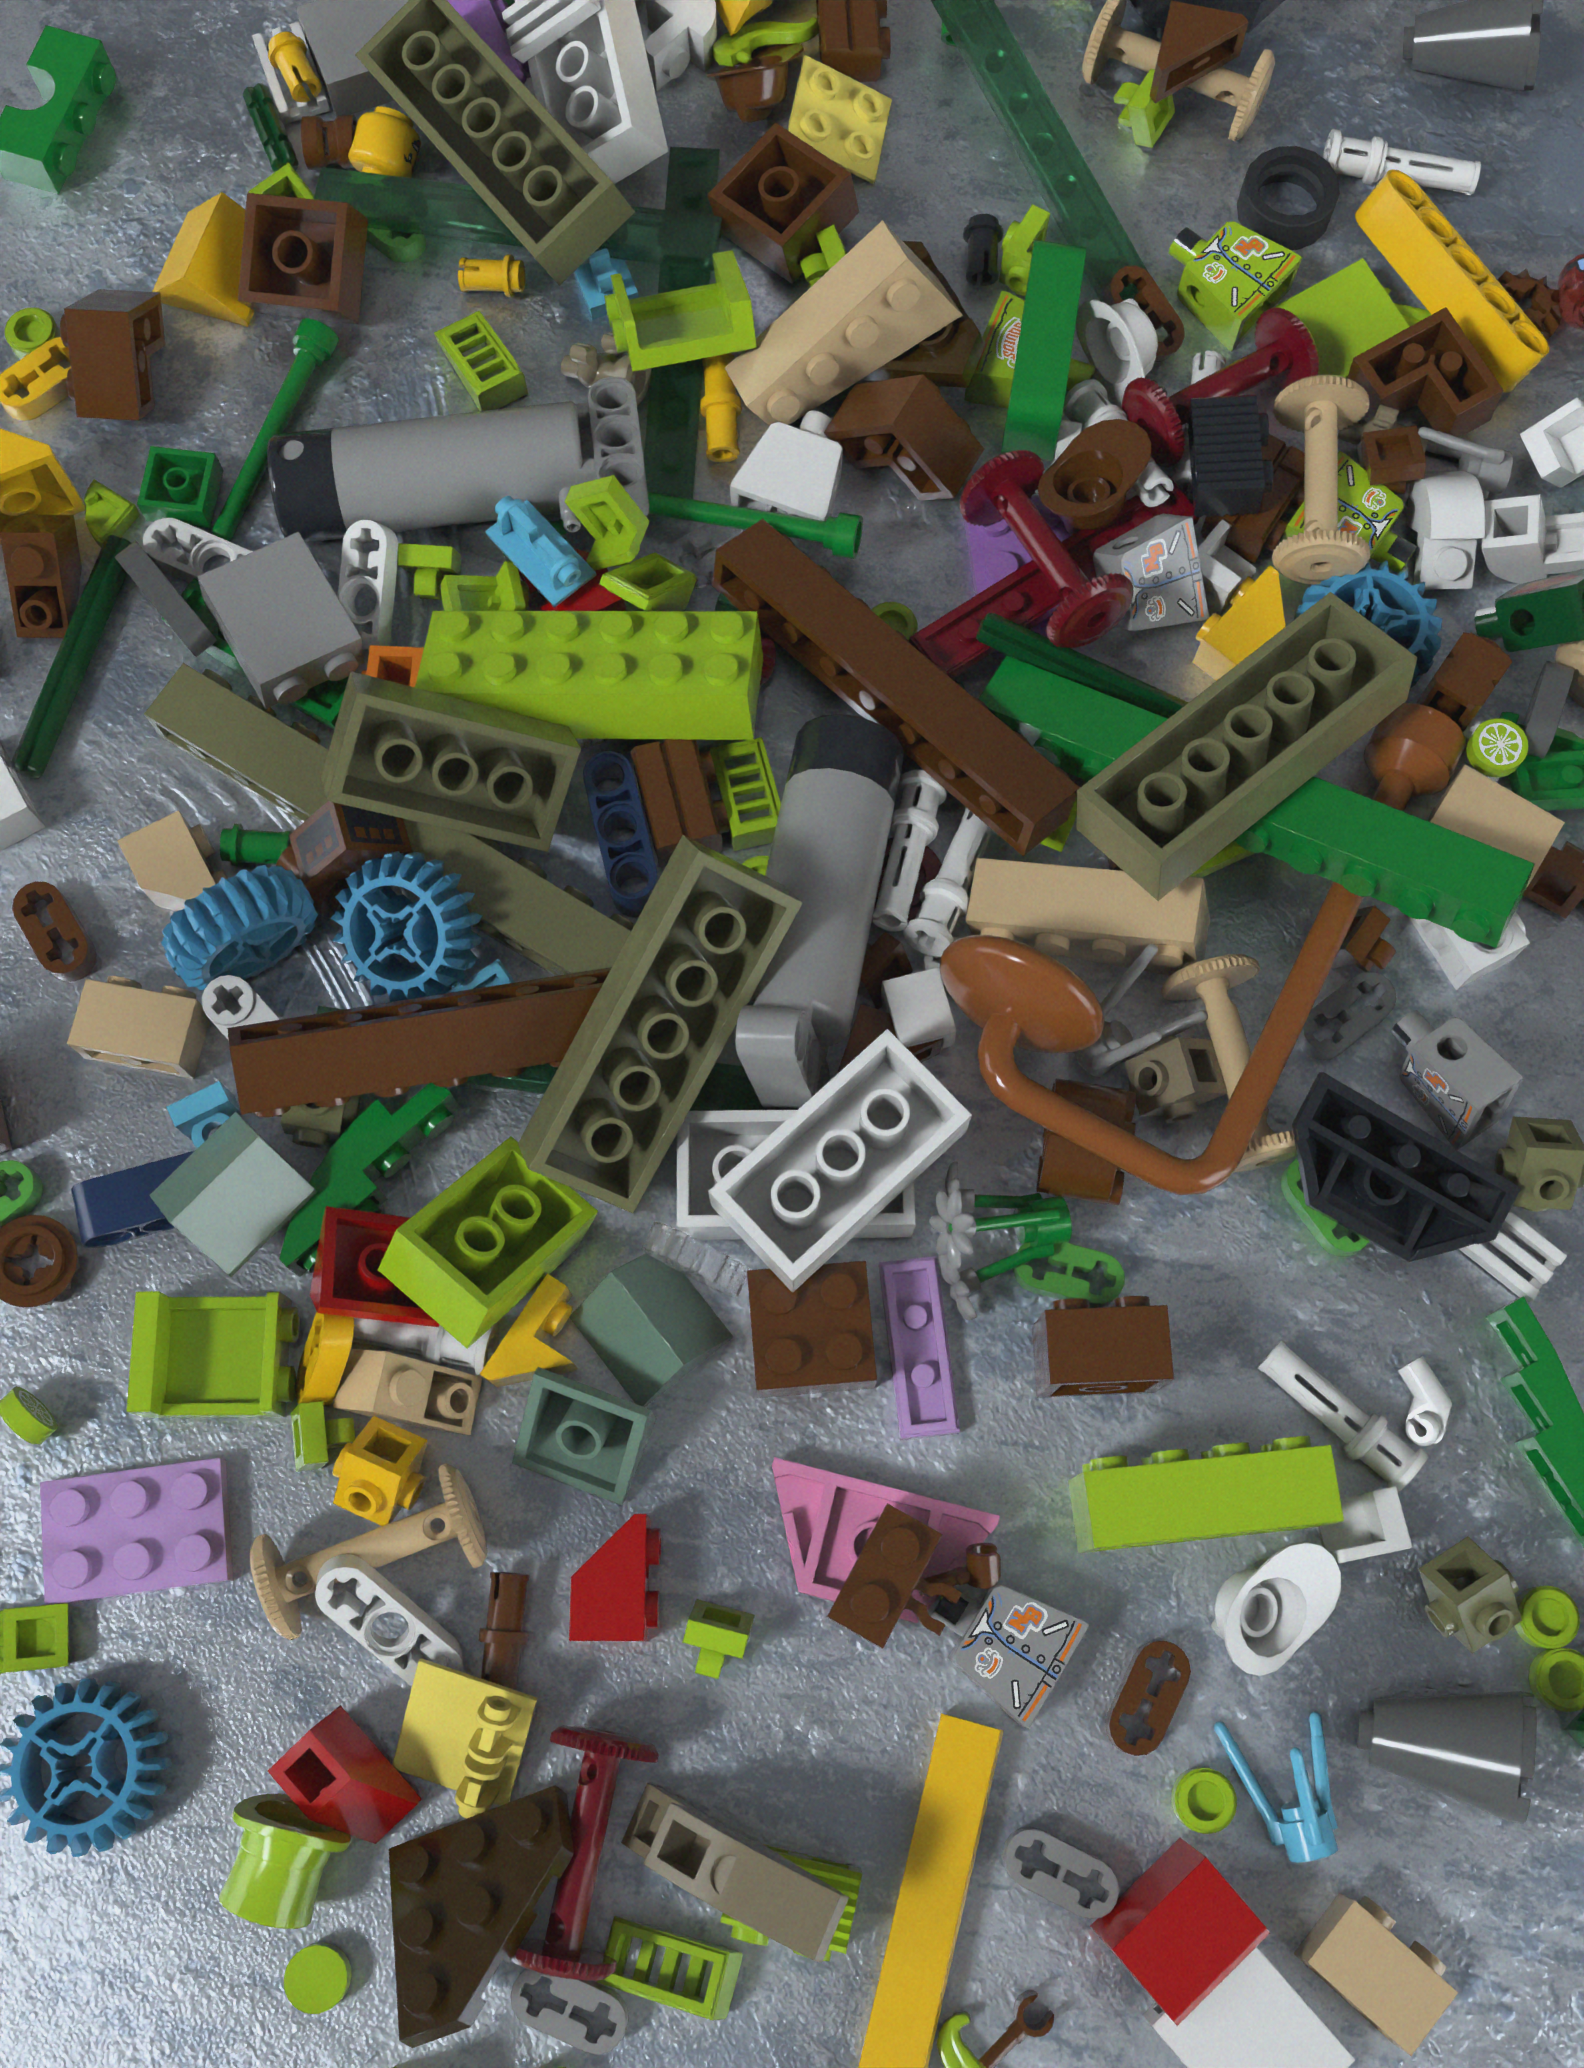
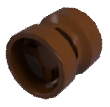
M338 115L334 121H324L320 116L302 117L301 142L308 170H324L328 164H339L343 169H355L348 157L357 124L355 115Z

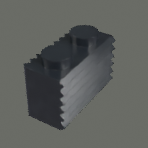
M1257 395L1191 398L1187 429L1194 516L1200 518L1204 515L1212 517L1215 514L1220 517L1225 514L1233 516L1237 513L1242 516L1247 513L1257 514L1260 512L1263 493H1271L1273 488V463L1271 459L1262 460L1261 447L1268 445L1269 440L1268 414L1258 413Z

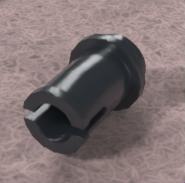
M974 215L969 219L963 231V238L968 243L966 280L972 285H976L977 273L981 272L980 286L992 285L996 283L999 277V271L997 270L998 243L1003 239L1004 230L999 225V220L993 215Z

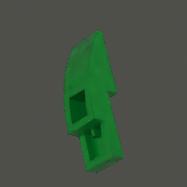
M428 1083L393 1115L376 1099L352 1122L331 1147L309 1181V1184L318 1192L291 1218L279 1257L280 1261L289 1270L299 1277L307 1270L309 1273L314 1272L326 1206L373 1213L382 1212L379 1207L388 1199L374 1182L381 1176L388 1178L400 1171L411 1158L410 1150L425 1137L429 1140L436 1138L454 1121L455 1116L453 1113L460 1106L446 1087H438L433 1083Z

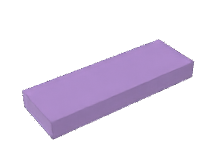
M937 1256L879 1262L878 1267L900 1440L959 1434L960 1428Z

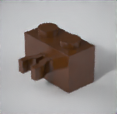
M887 1503L826 1618L881 1649L884 1648L904 1609L912 1611L924 1628L940 1636L945 1624L933 1619L928 1614L927 1606L914 1599L911 1594L913 1590H917L929 1598L934 1595H941L950 1602L957 1604L962 1594L961 1591L944 1583H929L922 1578V1573L943 1534Z

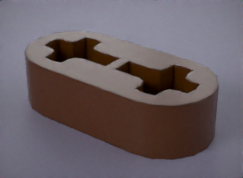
M1138 266L1123 267L1105 284L1103 302L1109 306L1121 303L1123 300L1119 293L1123 290L1124 286L1129 287L1134 284L1137 287L1138 293L1134 296V300L1148 316L1154 329L1157 330L1163 327L1168 334L1163 342H1158L1155 362H1161L1174 354L1182 345L1185 337L1183 323L1152 276L1145 269Z
M35 881L21 888L13 899L12 910L16 921L39 962L55 978L64 982H74L83 979L92 971L96 964L97 954L92 941L69 901L54 885L47 882ZM43 899L49 904L47 911L53 920V923L48 926L35 915L37 913L35 904ZM63 938L74 948L72 955L75 960L67 965L60 960L62 952L56 943V940Z
M1168 1641L1147 1642L1139 1647L1133 1655L1107 1712L1105 1721L1106 1734L1109 1740L1121 1752L1134 1756L1147 1755L1156 1750L1162 1742L1187 1687L1191 1673L1189 1659L1176 1644ZM1166 1652L1170 1655L1168 1666L1176 1671L1173 1681L1161 1680L1152 1696L1146 1692L1153 1676V1672L1145 1667L1148 1657L1160 1658ZM1143 1699L1149 1702L1143 1716V1723L1151 1728L1147 1738L1136 1736L1132 1743L1129 1744L1124 1740L1127 1730L1119 1724L1120 1717L1123 1714L1134 1716Z

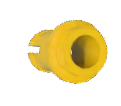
M288 31L280 32L273 36L268 44V58L271 65L280 70L290 89L292 98L296 102L301 103L310 101L302 85L303 82L308 85L314 98L317 97L321 92L322 84L306 57L307 48L305 42L300 37L295 36L294 33Z
M512 254L505 255L503 260L468 259L467 257H461L459 260V267L465 270H458V282L462 292H504L507 298H512L515 292L522 293L524 291L526 279L524 262L522 260H515Z

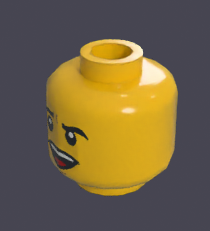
M378 106L374 112H366L359 117L348 157L352 166L361 173L360 180L374 181L387 191L390 185H404L410 181L420 151L421 140L419 134L413 128V121L408 116L395 109Z

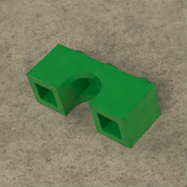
M46 25L26 66L42 99L48 102L32 110L5 106L0 116V173L5 180L59 195L67 176L72 175L75 170L77 156L86 137L91 135L95 129L97 114L106 96H109L114 89L116 73L101 40Z

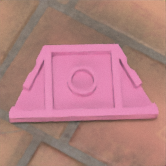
M776 1457L773 1459L772 1470L799 1593L833 1602L836 1600L887 1503L943 1534L922 1573L923 1579L953 1570L956 1567L965 1566L966 1548L972 1544L983 1543L999 1522V1515ZM913 1590L911 1594L914 1599L927 1606V1611L939 1596L934 1595L931 1598L926 1595L920 1596L917 1590ZM904 1609L899 1617L901 1620L918 1623L915 1614L907 1609Z

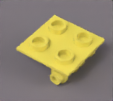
M805 55L802 60L787 130L850 173L873 184L877 175L892 99Z
M420 1658L392 1765L398 1771L456 1790L455 1802L459 1806L458 1812L466 1819L488 1811L493 1804L499 1806L507 1804L511 1800L538 1698Z

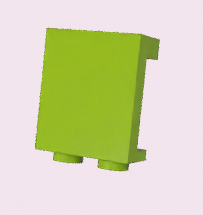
M733 250L712 254L716 283L628 299L621 273L610 275L613 294L604 295L609 325L613 331L617 353L627 351L632 372L757 348L751 298Z
M160 1291L136 1292L126 1412L142 1418L285 1417L286 1402H293L296 1392L294 1366H288L289 1344L295 1343L299 1335L300 1319L298 1308L292 1307V1300L281 1292H267V1296L169 1297Z

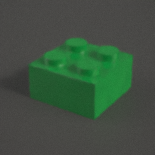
M150 446L137 506L146 521L155 522L162 518H175L194 527L211 528L224 471L216 454Z

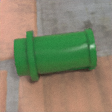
M234 824L233 828H223L220 837L221 860L231 862L232 867H240L242 862L277 864L281 854L291 844L289 835L292 831L244 830L242 824Z

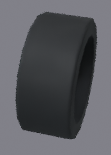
M1279 146L1263 152L1249 165L1237 200L1238 220L1242 226L1289 250H1299L1314 244L1326 232L1339 198L1338 176L1328 161L1316 152L1302 147ZM1273 182H1288L1298 185L1310 193L1317 207L1314 211L1304 215H1286L1274 211L1265 204L1258 192L1261 187Z

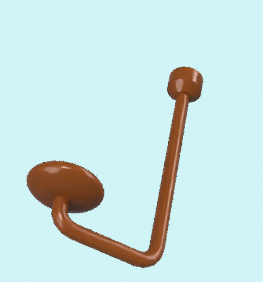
M1403 703L1376 725L1364 750L1365 764L1379 783L1373 800L1404 812L1410 797L1432 795L1444 790L1449 784L1465 749L1466 740L1461 728L1444 713L1425 705ZM1336 882L1332 883L1212 1138L1204 1152L1194 1159H1181L1172 1156L1035 1082L1019 1070L1014 1062V1047L1040 1053H1072L1089 1048L1101 1037L1104 1028V1016L1098 999L1087 984L1064 964L1046 953L1021 942L992 935H970L953 941L943 951L939 968L943 983L956 1005L973 1023L983 1030L977 1049L980 1074L992 1095L1018 1114L1155 1188L1176 1195L1204 1194L1224 1184L1240 1164L1364 897L1349 892L1343 885Z

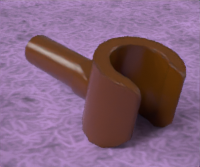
M992 1543L972 1544L966 1548V1566L956 1567L953 1570L924 1578V1580L929 1583H944L950 1586L968 1584L974 1588L989 1589L994 1587L1001 1577V1557L997 1553V1547Z
M1025 1991L1015 2000L1013 2007L1015 2020L1006 2028V2032L978 2060L982 2068H995L1028 2035L1042 2037L1049 2033L1054 2023V2014L1051 2010L1037 2024L1026 2023L1023 2019L1025 2008L1033 2003L1038 1996L1036 1991Z

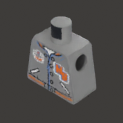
M1164 513L1157 515L1101 546L1094 552L1093 561L1097 578L1099 576L1103 577L1105 574L1108 576L1110 573H1121V575L1124 574L1128 577L1134 587L1130 607L1115 628L1139 631L1203 621L1209 618L1192 517Z
M1414 1010L1401 1018L1390 1031L1409 1052L1399 1075L1401 1082L1456 1150H1459L1501 1120L1523 1077L1461 1018L1453 1017L1437 1029H1434L1418 1010Z
M998 1583L988 1589L980 1604L963 1592L957 1604L950 1602L942 1596L931 1614V1617L944 1623L945 1626L960 1635L948 1659L1014 1722L1027 1729L1032 1725L1090 1626L1077 1617Z

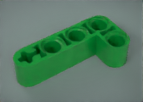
M1034 240L1001 454L1010 451L1027 450L1035 452L1041 460L1053 461L1065 402L1087 247Z

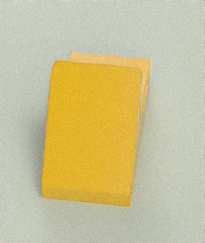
M548 1273L546 1274L480 1372L482 1377L494 1386L502 1387L531 1381L538 1367L556 1374L578 1370L571 1360L542 1342L547 1333L555 1337L572 1313L573 1306L568 1304L573 1295L565 1284Z

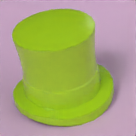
M261 1794L242 1800L235 1806L232 1814L233 1821L243 1828L240 1846L231 1871L219 1894V1902L229 1912L260 1925L283 1929L306 1927L312 1920L320 1879L330 1853L347 1850L351 1835L309 1820L287 1794Z

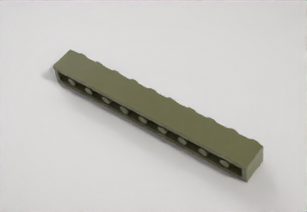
M183 663L144 713L158 735L301 823L305 822L327 802L321 776L329 750L320 745L321 740L304 725L293 722L291 726H288L276 719L277 714L271 707L265 709L259 698L249 695L245 700L231 692L232 686L214 671L205 669L201 674ZM404 819L413 852L424 853L426 862L434 859L444 861L443 876L451 873L461 874L457 886L460 894L467 891L475 893L471 902L466 904L469 913L475 912L483 916L479 923L471 926L554 976L613 966L635 925L631 921L616 913H613L610 918L592 908L594 905L593 901L578 889L566 885L562 890L546 880L547 874L533 862L525 858H519L515 862L500 853L501 847L493 839Z

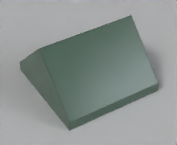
M235 1112L149 1196L170 1224L225 1273L232 1277L318 1191Z
M662 1245L610 1271L569 1317L634 1403L643 1407L650 1404L733 1338L730 1331Z
M538 1367L533 1375L512 1464L623 1505L657 1418L651 1409Z

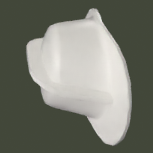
M1096 299L1083 302L1078 308L1076 319L1077 337L1089 363L1096 366L1094 378L1107 390V400L1111 405L1122 408L1123 395L1127 385L1138 377L1145 378L1153 368L1158 348L1157 334L1148 316L1133 299H1127L1111 306Z
M1305 1541L1290 1544L1273 1554L1259 1568H1249L1236 1572L1223 1583L1217 1594L1214 1607L1215 1619L1211 1627L1217 1636L1225 1640V1647L1232 1662L1242 1671L1258 1676L1277 1671L1324 1624L1335 1609L1341 1592V1572L1334 1556L1321 1545Z

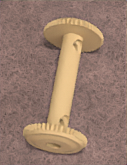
M1107 0L1098 16L1090 35L1082 64V74L1086 83L1093 85L1098 80L1108 58L1120 60L1129 66L1147 73L1150 69L1155 70L1161 42L1121 27L1127 3L1126 0ZM1264 49L1250 77L1237 74L1221 66L1185 86V88L1226 102L1237 108L1229 132V139L1233 141L1246 135L1259 112L1272 78L1275 65L1273 52Z
M1315 375L1297 380L1280 392L1275 399L1273 407L1274 417H1276V420H1279V423H1282V426H1287V429L1292 428V431L1297 430V432L1302 431V433H1305L1304 533L1287 537V540L1279 543L1272 553V562L1275 569L1290 580L1305 584H1320L1321 581L1327 580L1332 576L1355 575L1366 566L1370 559V546H1368L1365 540H1362V537H1358V534L1352 535V533H1347V531L1341 532V530H1338V430L1348 428V425L1353 426V423H1358V420H1361L1362 416H1365L1369 409V395L1365 388L1343 376Z
M1244 954L1213 957L1186 966L1170 975L1161 988L1163 998L1168 1001H1187L1201 998L1206 1006L1205 1012L1207 1013L1206 1027L1214 1046L1229 1100L1250 1058L1251 1051L1238 1009L1228 996V989H1232L1248 981V979H1252L1260 971L1258 961ZM1266 1106L1240 1164L1233 1173L1264 1168L1297 1156L1293 1130L1275 1133L1267 1123L1268 1106Z
M447 1463L438 1468L445 1502L286 1564L283 1561L282 1555H280V1551L277 1549V1545H275L269 1535L263 1534L256 1537L250 1549L251 1572L260 1603L275 1632L289 1640L300 1636L302 1621L297 1599L316 1591L317 1576L320 1568L326 1561L337 1555L351 1554L358 1556L376 1569L458 1537L472 1567L482 1566L488 1553L485 1533L472 1493L460 1471ZM441 1518L445 1522V1528L439 1531L435 1530L431 1524L432 1520ZM304 1572L307 1575V1582L304 1584L298 1583L295 1580V1573ZM336 1578L334 1579V1585L340 1583Z

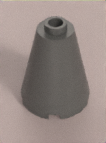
M1467 0L1415 15V26L1404 27L1402 59H1412V70L1518 91L1534 90L1541 39L1540 14H1543V0Z
M1513 1691L1375 1699L1373 1712L1360 1711L1357 1748L1369 1750V1764L1506 1821L1524 1824L1529 1813L1531 1799L1521 1797V1784L1527 1785L1528 1779H1534L1537 1714L1536 1707L1531 1706L1534 1694Z

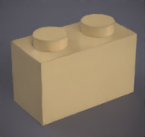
M108 976L107 982L86 979L67 1044L88 1060L194 1079L210 1019L204 1012L200 1002L196 999L197 995L186 989L163 986L160 993L144 990L140 983L119 976Z
M1339 1893L1293 1954L1391 2043L1412 2056L1458 1994L1441 1977L1447 1967L1417 1941H1414L1409 1948L1390 1932L1396 1923L1395 1920L1370 1898L1364 1895L1358 1903Z

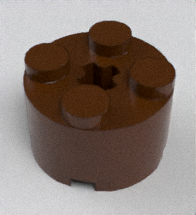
M1055 1079L1052 1091L1135 1135L1136 1123H1133L1132 1119L1136 1103V1092L1073 1080ZM1044 1128L1042 1156L1039 1157L1036 1191L1047 1193L1048 1195L1119 1206L1124 1185V1172L1113 1164Z

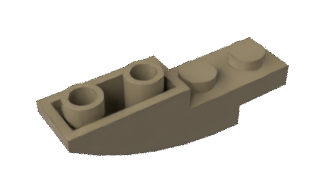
M650 1783L646 1784L621 1841L623 1845L645 1859L643 1863L645 1866L693 1896L774 1941L814 1961L823 1962L849 1897L765 1845L742 1837L666 1789Z

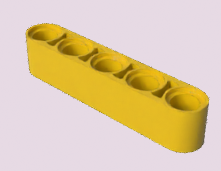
M1389 170L1356 210V222L1431 315L1447 307L1503 388V392L1510 393L1549 353L1550 347L1547 340L1421 187L1407 174L1399 170Z

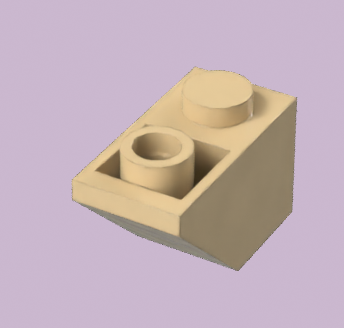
M179 810L117 840L140 888L156 906L173 911L182 910L185 908L184 902L201 894L203 887L210 888L219 883L221 877L228 879L223 869L215 873L207 858L216 852L201 824L191 828Z
M351 1349L336 1392L333 1408L368 1417L376 1416L385 1421L470 1436L483 1377L388 1351Z

